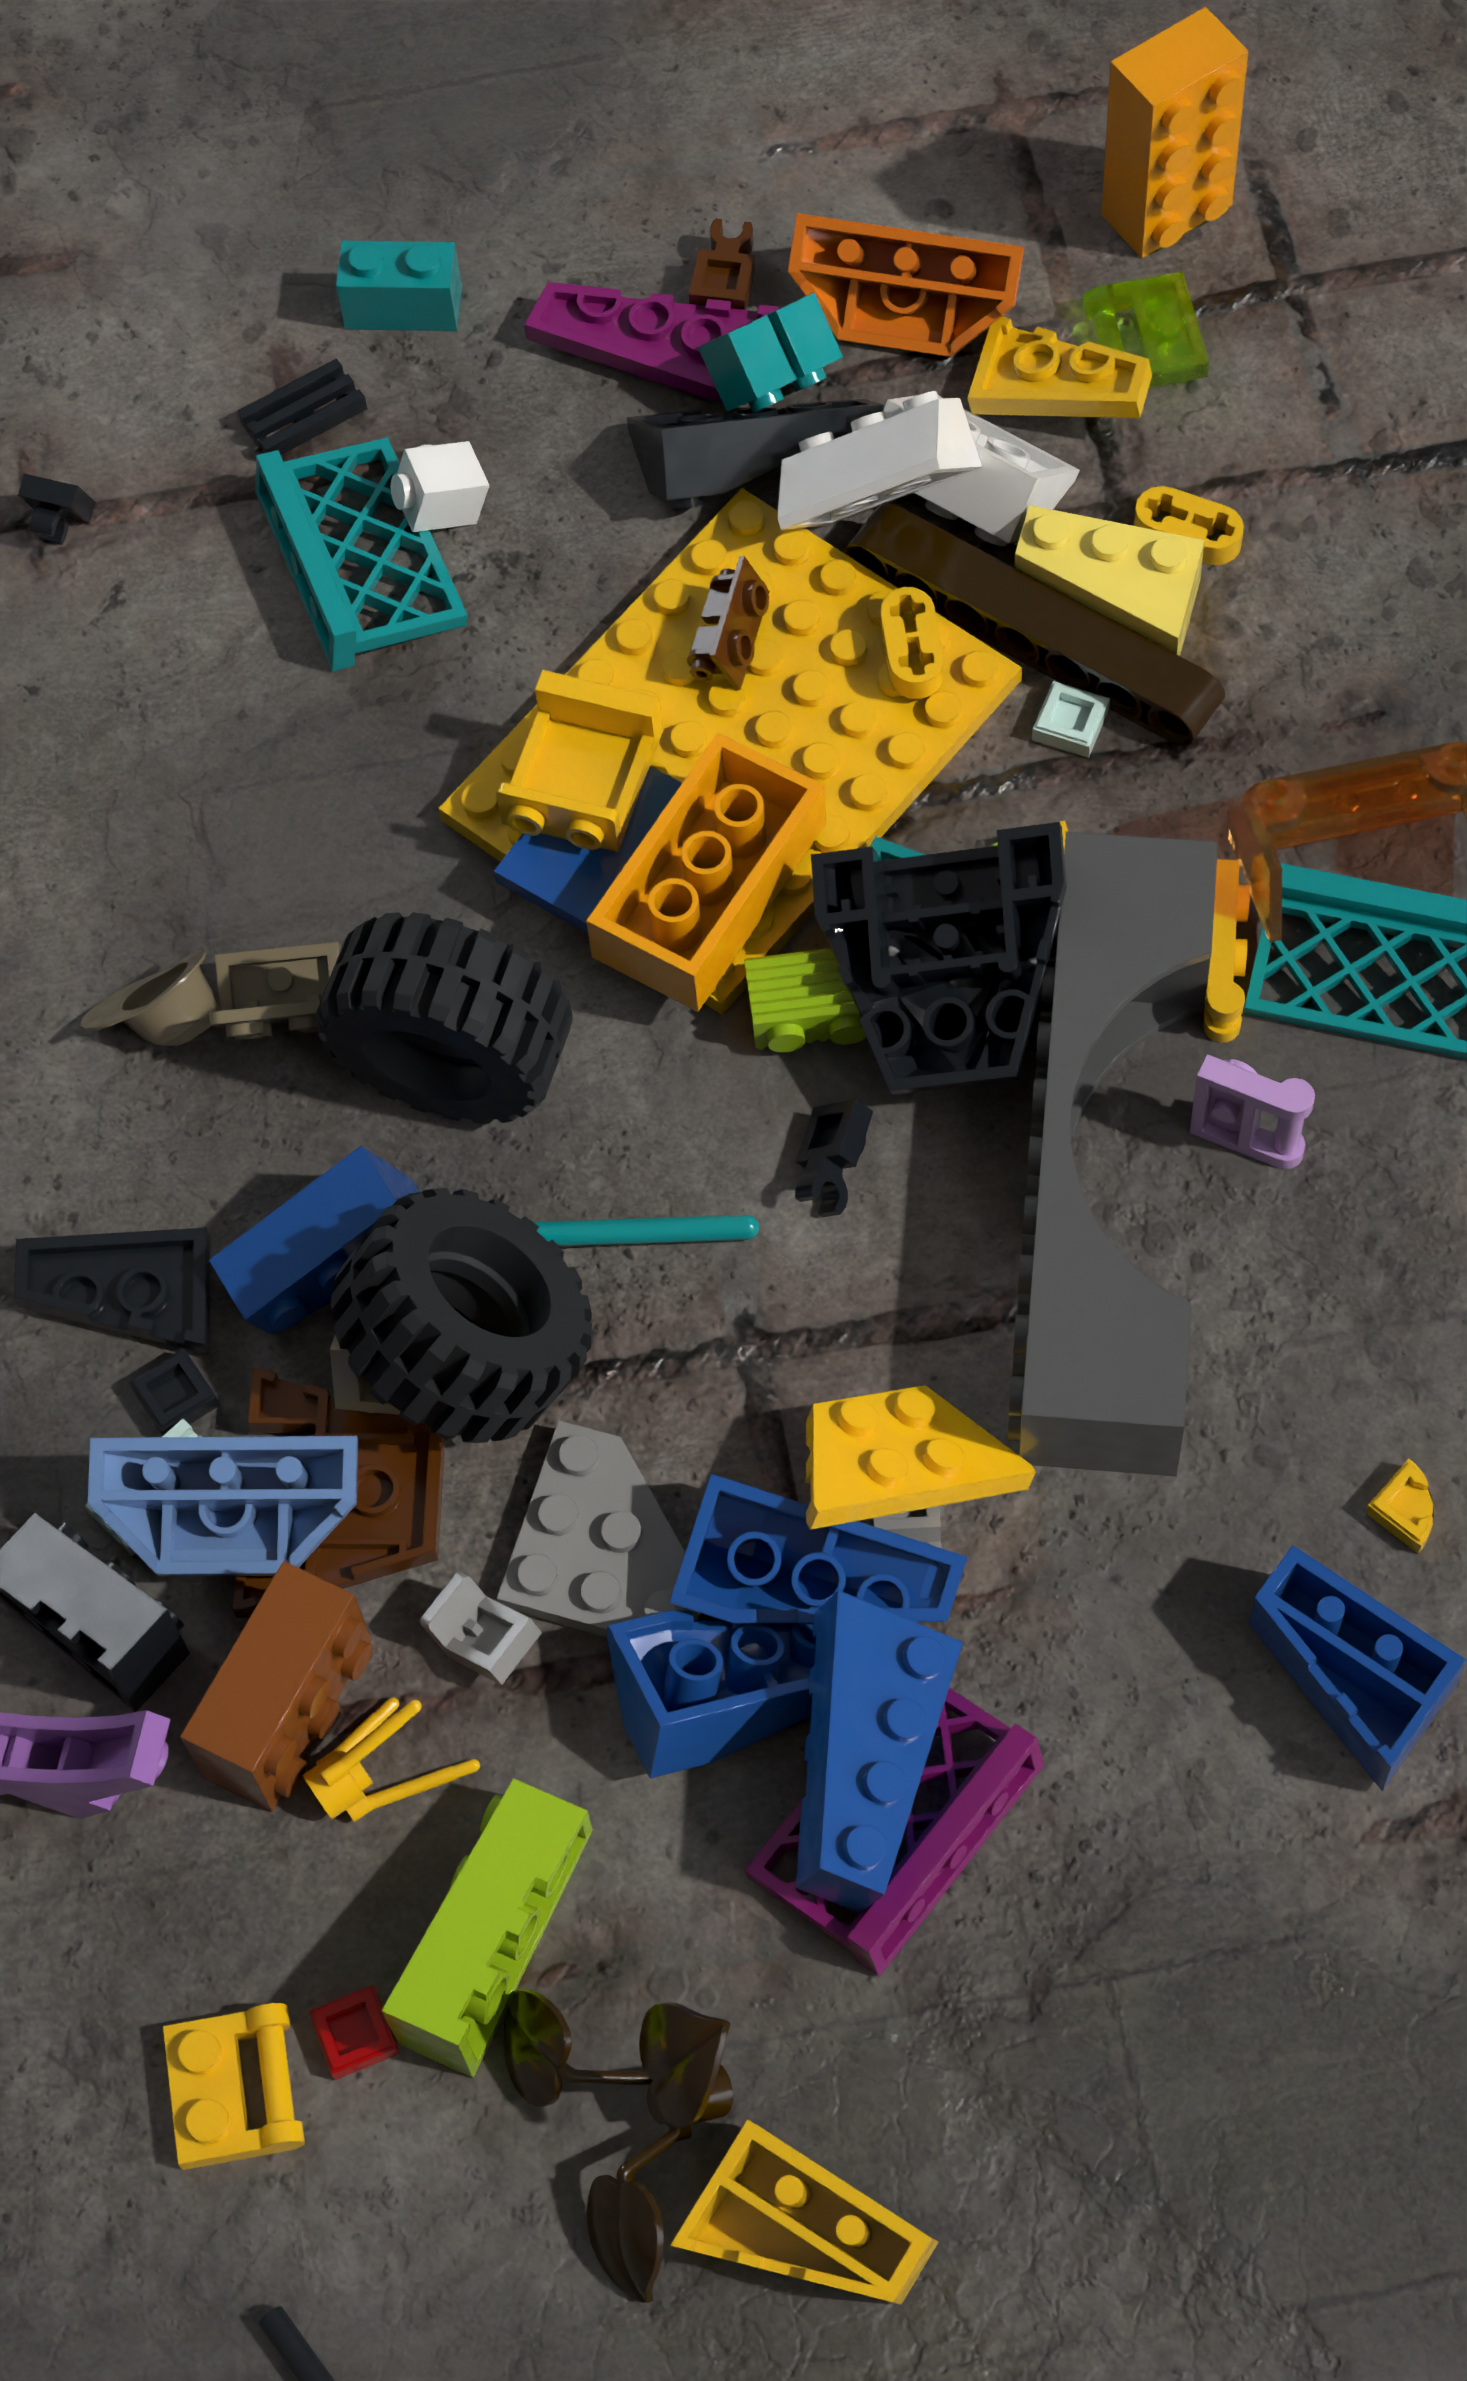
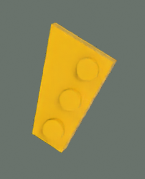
M1002 316L989 327L967 398L972 414L1140 418L1151 382L1152 371L1148 358L1089 341L1080 346L1059 341L1055 331L1037 327L1033 333L1014 328L1011 319Z

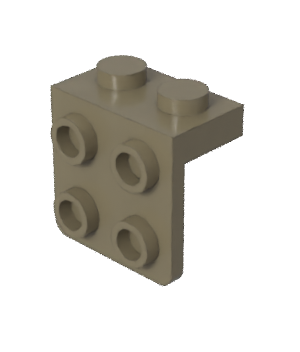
M331 942L215 955L220 1011L209 1012L210 1025L225 1029L226 1037H235V1040L272 1036L271 1025L289 1023V1031H297V1033L318 1032L316 1011L340 953L341 943Z

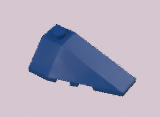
M669 1610L608 1625L606 1635L624 1729L649 1778L713 1763L811 1717L812 1696H809L810 1669L815 1665L816 1637H813L814 1623L733 1624L724 1620H693V1611Z

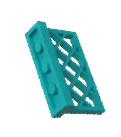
M388 437L283 462L278 450L256 455L255 493L332 672L355 666L356 653L467 626L466 610L430 530L413 532V534L409 533L411 528L406 517L399 528L372 518L380 502L396 508L389 487L391 486L393 475L398 472L400 463ZM376 460L381 461L386 472L379 484L352 473L357 465ZM317 475L333 483L324 497L302 489L297 479ZM343 487L370 497L361 513L334 502ZM325 515L352 526L343 542L320 533L318 527ZM362 531L390 541L381 557L354 547ZM400 546L423 555L425 562L418 573L391 562ZM345 560L372 571L363 587L339 577L338 570ZM382 575L410 586L401 602L373 591ZM422 591L443 600L447 610L426 614L412 608L411 605L419 592ZM364 605L392 616L387 625L365 631L362 630L357 617Z
M1276 862L1244 1006V1014L1467 1059V1041L1456 1039L1444 1022L1467 1007V977L1457 964V962L1467 957V900ZM1283 913L1305 918L1316 933V936L1288 951L1275 933L1278 914ZM1321 921L1333 923L1334 925L1326 929ZM1350 927L1367 930L1378 948L1350 964L1333 938ZM1383 934L1393 935L1396 937L1387 941ZM1412 939L1428 942L1440 959L1415 976L1411 975L1394 951ZM1324 944L1341 970L1313 987L1296 963V960ZM1272 946L1279 958L1268 964ZM1445 946L1458 949L1450 954ZM1385 956L1403 983L1375 1000L1357 973ZM1287 967L1304 992L1286 1004L1260 999L1264 980ZM1447 969L1465 996L1437 1012L1419 985ZM1348 979L1366 1006L1348 1017L1332 1014L1320 996ZM1408 992L1412 994L1428 1017L1411 1029L1394 1026L1382 1009ZM1311 1002L1316 1010L1302 1007ZM1373 1014L1378 1023L1364 1019ZM1435 1027L1440 1035L1425 1032Z

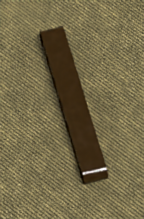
M892 503L878 505L846 546V555L897 588L914 587L924 591L931 597L936 613L969 634L1061 684L1110 698L1109 709L1171 743L1180 746L1191 745L1225 698V690L1221 683L1205 669Z

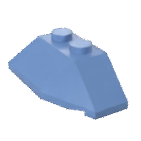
M358 1437L90 1438L88 1505L158 1576H275L283 1560L299 1568L357 1505Z

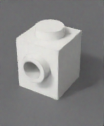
M469 441L441 445H421L416 448L404 449L398 472L393 475L391 480V495L394 505L398 510H403L412 532L477 524L489 488V483Z

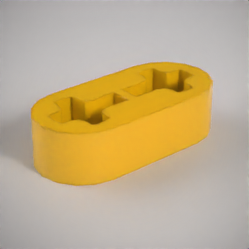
M1166 486L1151 487L1144 491L1137 499L1134 526L1205 540L1202 563L1215 566L1227 564L1240 553L1244 524L1240 515L1230 507ZM1161 511L1171 513L1170 516H1165L1162 522L1152 520V517H1157ZM1216 529L1226 532L1217 541L1207 538V535L1211 536Z
M914 587L895 589L884 598L881 604V633L889 679L893 689L900 695L909 699L926 698L934 694L943 682V651L935 607L931 597L920 589ZM911 611L912 617L915 619V632L905 633L902 617H900L901 612ZM909 654H919L920 665L924 669V674L913 675L909 667Z

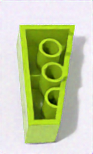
M514 1778L503 1796L496 1794L492 1798L481 1822L480 1832L482 1834L471 1854L466 1855L460 1862L453 1876L450 1891L382 2009V2013L399 2045L474 2078L509 2005L508 1996L517 1989L593 1831L588 1810Z

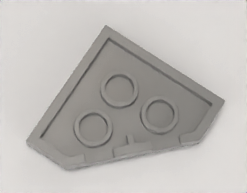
M558 1420L500 1587L497 1602L524 1615L607 1637V1627L610 1624L669 1610L693 1611L669 1603L685 1550L621 1437ZM693 1611V1620H702L704 1614Z

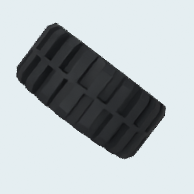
M399 912L386 913L380 918L374 916L348 933L316 1011L317 1029L324 1049L330 1050L331 1058L340 1067H347L351 1070L353 1078L364 1085L370 1084L379 1089V1094L393 1101L395 1099L411 1104L410 1108L427 1113V1111L442 1114L443 1118L460 1121L462 1118L480 1124H489L494 1119L501 1123L511 1122L518 1117H524L540 1106L547 1095L573 1021L570 1002L560 981L552 979L551 971L544 964L533 962L529 959L525 950L515 944L507 945L497 939V935L480 928L477 931L465 927L461 921L445 918L442 921L432 919L429 914L414 912L408 917H403Z
M436 1188L410 1193L397 1199L393 1206L387 1207L339 1269L334 1280L335 1291L331 1295L332 1320L337 1321L334 1325L335 1335L340 1349H347L350 1353L348 1365L356 1377H364L372 1386L370 1393L382 1405L389 1402L401 1411L398 1417L409 1424L416 1426L422 1423L431 1428L430 1434L444 1439H451L456 1435H460L462 1442L484 1443L490 1439L492 1441L506 1440L517 1436L522 1430H528L537 1422L587 1361V1352L591 1349L593 1327L592 1323H590L592 1312L589 1298L587 1295H581L582 1280L575 1267L568 1268L564 1262V1251L553 1239L548 1242L537 1232L539 1226L526 1216L522 1219L509 1212L510 1206L496 1199L489 1200L488 1202L479 1199L477 1192L462 1189L450 1194L448 1188ZM453 1307H455L456 1309H458L459 1311H461V1312H462L464 1315H466L473 1323H471L470 1321H468L467 1319H465V1318H464L462 1315H460Z

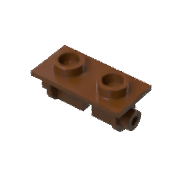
M739 556L735 570L722 569L719 575L712 578L701 618L706 624L718 623V626L698 627L692 649L687 658V663L691 667L690 674L694 678L701 681H710L714 675L723 674L735 690H741L747 667L754 657V643L762 616L766 614L769 607L770 591L745 556Z

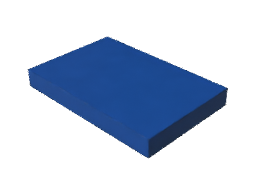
M650 765L619 852L600 847L595 850H587L573 845L567 839L542 833L535 836L522 834L494 870L495 881L588 934L586 920L679 789L682 782Z

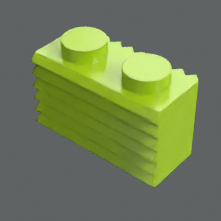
M832 948L744 959L755 1048L762 1050L768 1046L770 1050L775 1052H791L801 1048L805 1042L811 1044L816 1040L824 1042L831 1039L836 1044L847 1045L860 1042L866 1038L860 1022L861 1016L850 990L844 985L837 967L839 964Z

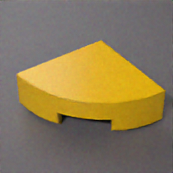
M1408 1459L1368 1504L1366 1514L1419 1554L1428 1540L1433 1525L1434 1508L1425 1475L1412 1460Z

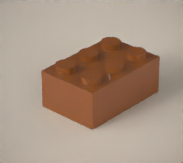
M283 1560L180 1736L204 1779L272 1813L282 1795L289 1798L296 1791L306 1770L307 1762L303 1760L316 1737L323 1739L329 1733L339 1713L340 1703L337 1702L338 1697L349 1679L353 1681L359 1679L372 1655L373 1645L370 1644L372 1639L354 1594Z

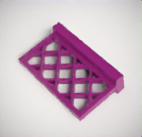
M951 1688L948 1690L934 1737L942 1735L946 1764L924 1768L919 1783L923 1784L948 1779L950 1799L940 1811L913 1815V1810L911 1809L904 1831L907 1834L909 1851L899 1864L893 1866L885 1895L860 1912L849 1927L828 1913L827 1900L816 1896V1905L803 1896L811 1893L796 1888V1881L785 1883L769 1872L784 1852L798 1850L801 1803L806 1793L744 1869L748 1879L853 1952L857 1962L878 1977L885 1971L1045 1765L1037 1737L1016 1723L1012 1728L1008 1727ZM947 1708L960 1717L948 1719ZM979 1729L995 1740L982 1758L954 1763L950 1734ZM967 1776L958 1788L957 1778ZM925 1829L918 1840H916L915 1830Z

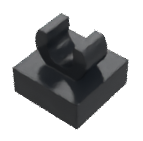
M25 473L18 496L34 509L30 522V531L40 534L39 539L61 545H63L67 536L69 519L90 524L96 503L77 485Z

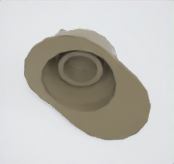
M198 950L172 967L138 980L106 997L90 1009L82 1018L81 1028L85 1031H94L124 1022L143 1039L159 1046H178L191 1041L211 1027L209 1012L220 1011L213 991L199 968V965L205 959L206 952Z

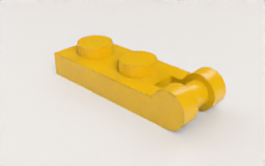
M1217 859L1212 953L1204 1005L1203 1028L1207 1037L1218 1043L1230 1042L1239 1035L1242 1023L1241 1014L1245 1003L1243 989L1233 982L1234 976L1245 977L1247 960V939H1236V923L1248 922L1250 885L1239 884L1240 860Z

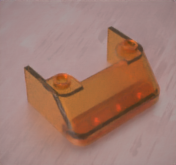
M1451 742L1260 781L1252 785L1230 803L1227 809V835L1236 859L1240 860V869L1247 885H1250V895L1269 942L1279 941L1282 938V867L1275 850L1463 812L1467 820V743Z

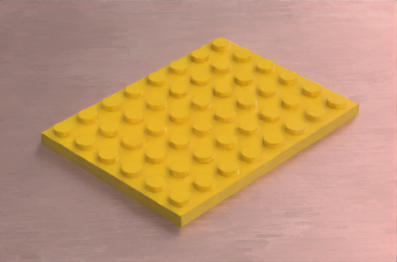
M743 488L736 493L565 674L659 697L663 732L651 766L682 783L716 734L720 733L825 786L826 825L705 1001L707 1006L720 1015H723L747 988L744 959L777 955L815 912L811 854L870 847L875 836L881 838L1022 681L1021 666L936 613L943 651V682L934 694L926 698L909 699L900 695L893 689L889 679L881 633V604L890 592L899 588L805 528L781 530L777 519L778 511ZM739 556H745L770 591L769 607L766 614L762 616L754 643V657L747 667L741 690H735L723 674L714 675L710 681H701L694 678L690 674L691 667L687 663V658L692 649L698 627L718 626V623L706 624L701 618L712 578L719 575L722 569L735 570ZM911 611L901 612L900 617H902L905 633L915 632V619L912 617ZM918 653L909 654V667L913 675L924 674ZM537 704L438 808L442 822L500 862L522 833L515 831L509 825L502 824L496 793L500 783L510 784L536 717L538 711Z

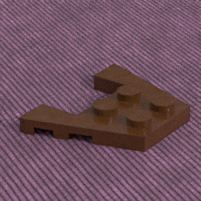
M252 1369L248 1424L252 1433H315V1436L358 1437L357 1505L299 1568L344 1589L437 1561L439 1555L446 1439L430 1434V1427L422 1423L413 1426L396 1414L335 1409L334 1396H331L326 1389L307 1383L303 1387L279 1379L274 1372L264 1369ZM235 1576L232 1610L236 1618L251 1617L274 1576Z

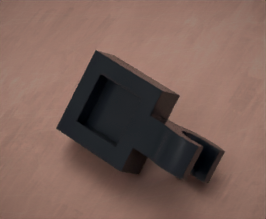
M857 1099L813 1107L797 1156L796 1163L805 1168V1171L796 1184L795 1199L799 1202L816 1200L821 1192L822 1202L818 1211L821 1217L840 1215L846 1208L848 1190L842 1172L843 1169L856 1167L859 1156L865 1147V1137L873 1110Z

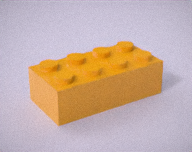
M1207 7L1200 9L1110 62L1101 215L1141 259L1159 248H1168L1174 245L1183 234L1203 222L1218 219L1233 204L1249 51Z
M717 733L586 920L592 958L699 1012L826 825L825 786Z

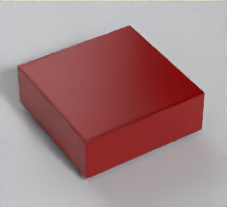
M374 1984L309 2010L312 2023L334 2080L400 2054L393 2033L382 2013L383 2006Z

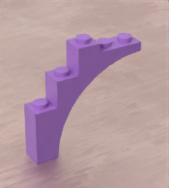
M148 1710L117 1716L80 1718L30 1716L0 1712V1796L11 1794L78 1819L109 1812L121 1794L154 1786L155 1779L164 1769L168 1757V1745L165 1739L170 1719Z

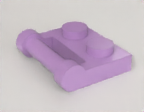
M1207 1054L1197 1074L1189 1133L1276 1168L1292 1169L1303 1160L1306 1144L1301 1133L1304 1119L1310 1115L1315 1100L1314 1089L1303 1079L1291 1078L1279 1083L1257 1074L1251 1066L1235 1059L1223 1061ZM1262 1111L1278 1117L1275 1131L1270 1132L1259 1127Z

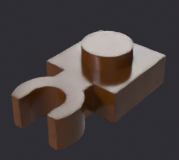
M716 218L710 226L712 250L698 249L689 290V304L706 306L707 299L731 301L732 309L747 310L755 273V255L750 254L754 246L751 222H744L743 231L736 238H726L723 236L722 219Z

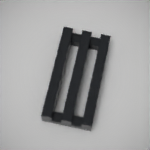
M336 358L238 410L240 423L263 454L278 450L280 455L368 408L365 396L360 389H355L354 381L349 374H344L343 367ZM342 395L344 396L342 399L328 405L327 407L317 412H314L315 409L327 404L328 402ZM294 421L295 424L267 438L266 435Z

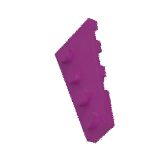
M547 282L527 318L524 328L526 339L723 404L698 347L778 310L779 307L759 304L758 311L732 309L731 301L707 299L706 306L675 303L674 295L651 293L648 298L637 299L622 297L620 289Z

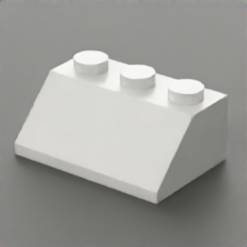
M937 391L927 392L905 400L903 402L905 412L886 419L884 411L873 413L850 423L852 433L834 439L832 432H826L799 442L801 452L782 459L777 517L781 530L826 526L877 507L882 503L890 502L982 467L960 398H939Z
M915 396L888 399L883 410L886 419L905 412L903 402ZM964 409L982 467L914 493L927 499L925 507L931 512L951 520H957L960 517L976 526L974 533L981 539L998 546H1006L1007 543L1019 541L1029 505L1053 510L1075 482L1080 470Z

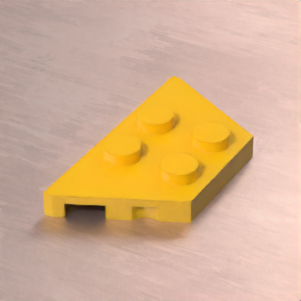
M926 1385L815 1403L806 1420V1445L810 1449V1455L806 1462V1483L811 1484V1502L806 1511V1523L810 1530L1028 1490L1036 1474L1035 1469L1029 1462Z

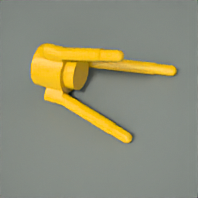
M391 1697L364 1720L333 1751L316 1761V1766L302 1776L331 1819H334L346 1810L352 1820L356 1822L376 1808L477 1772L480 1769V1762L477 1759H471L366 1796L363 1790L374 1783L360 1761L403 1727L422 1707L420 1701L412 1700L397 1713L390 1716L399 1707V1700Z

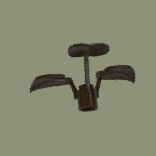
M529 1989L512 1991L508 1996L509 2007L505 2015L504 2051L511 2081L522 2098L536 2107L552 2105L559 2099L562 2080L568 2083L649 2085L647 2090L649 2112L657 2123L669 2126L667 2133L618 2168L617 2179L610 2175L596 2177L591 2184L587 2201L588 2234L594 2253L603 2270L623 2292L642 2303L654 2301L652 2288L659 2273L663 2256V2221L660 2209L651 2192L641 2182L633 2181V2178L641 2167L678 2141L690 2139L692 2136L691 2125L722 2118L730 2112L733 2104V2088L728 2073L721 2065L730 2022L700 2014L678 2003L665 2002L656 2004L645 2014L640 2032V2059L645 2072L578 2070L566 2063L571 2051L572 2038L566 2020L559 2009L548 1998L536 1991Z

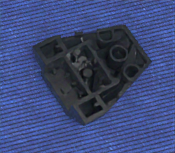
M1060 822L997 830V846L882 860L873 847L811 854L816 919L822 933L828 938L839 964L837 967L844 985L850 990L861 1016V1025L889 1091L893 1095L1019 1080L1060 910L1067 889L1063 834Z

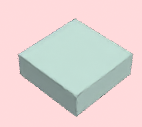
M1053 681L1032 729V741L1089 758L1109 711L1110 698Z

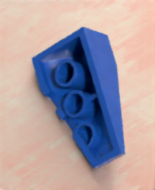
M711 1474L669 1603L733 1624L814 1623V1613L839 1590L914 1622H948L968 1557L859 1521L810 1530L806 1523V1511L809 1505Z

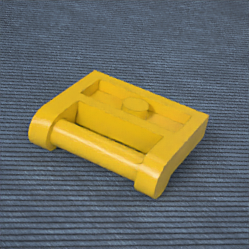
M283 2003L263 2004L244 2012L163 2026L178 2165L182 2170L291 2151L305 2145L303 2124L301 2121L295 2120L284 2036V2031L290 2028L288 2005ZM257 2038L267 2125L249 2130L239 2041Z

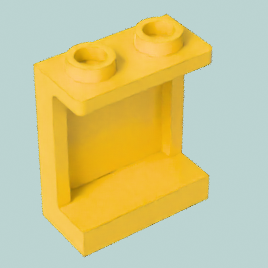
M542 670L535 688L538 706L536 717L510 784L500 783L496 793L501 822L525 835L535 836L542 833L567 839L573 845L587 850H595L600 847L619 852L663 732L659 697Z

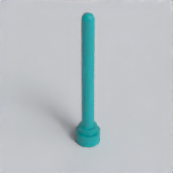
M752 1215L534 1221L539 1226L537 1232L548 1242L553 1239L558 1246L751 1240L757 1236L760 1229L758 1220Z

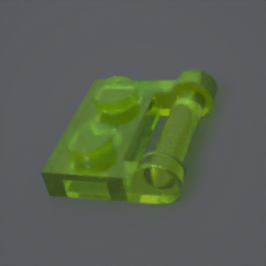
M1183 271L1097 286L1086 291L1082 296L1081 301L1086 318L1093 321L1099 344L1124 352L1115 313L1130 309L1142 356L1148 358L1150 362L1152 378L1149 387L1208 377L1209 360Z

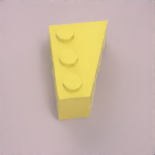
M1029 505L1015 552V569L1180 656L1200 583L1205 540Z

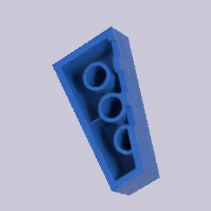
M838 1590L814 1613L813 1637H816L815 1665L810 1669L809 1696H812L810 1733L806 1736L804 1762L808 1763L806 1796L802 1799L796 1888L860 1913L885 1895L963 1642Z

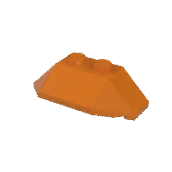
M797 213L788 272L806 296L812 293L816 294L828 324L838 340L952 357L1015 307L1025 247Z

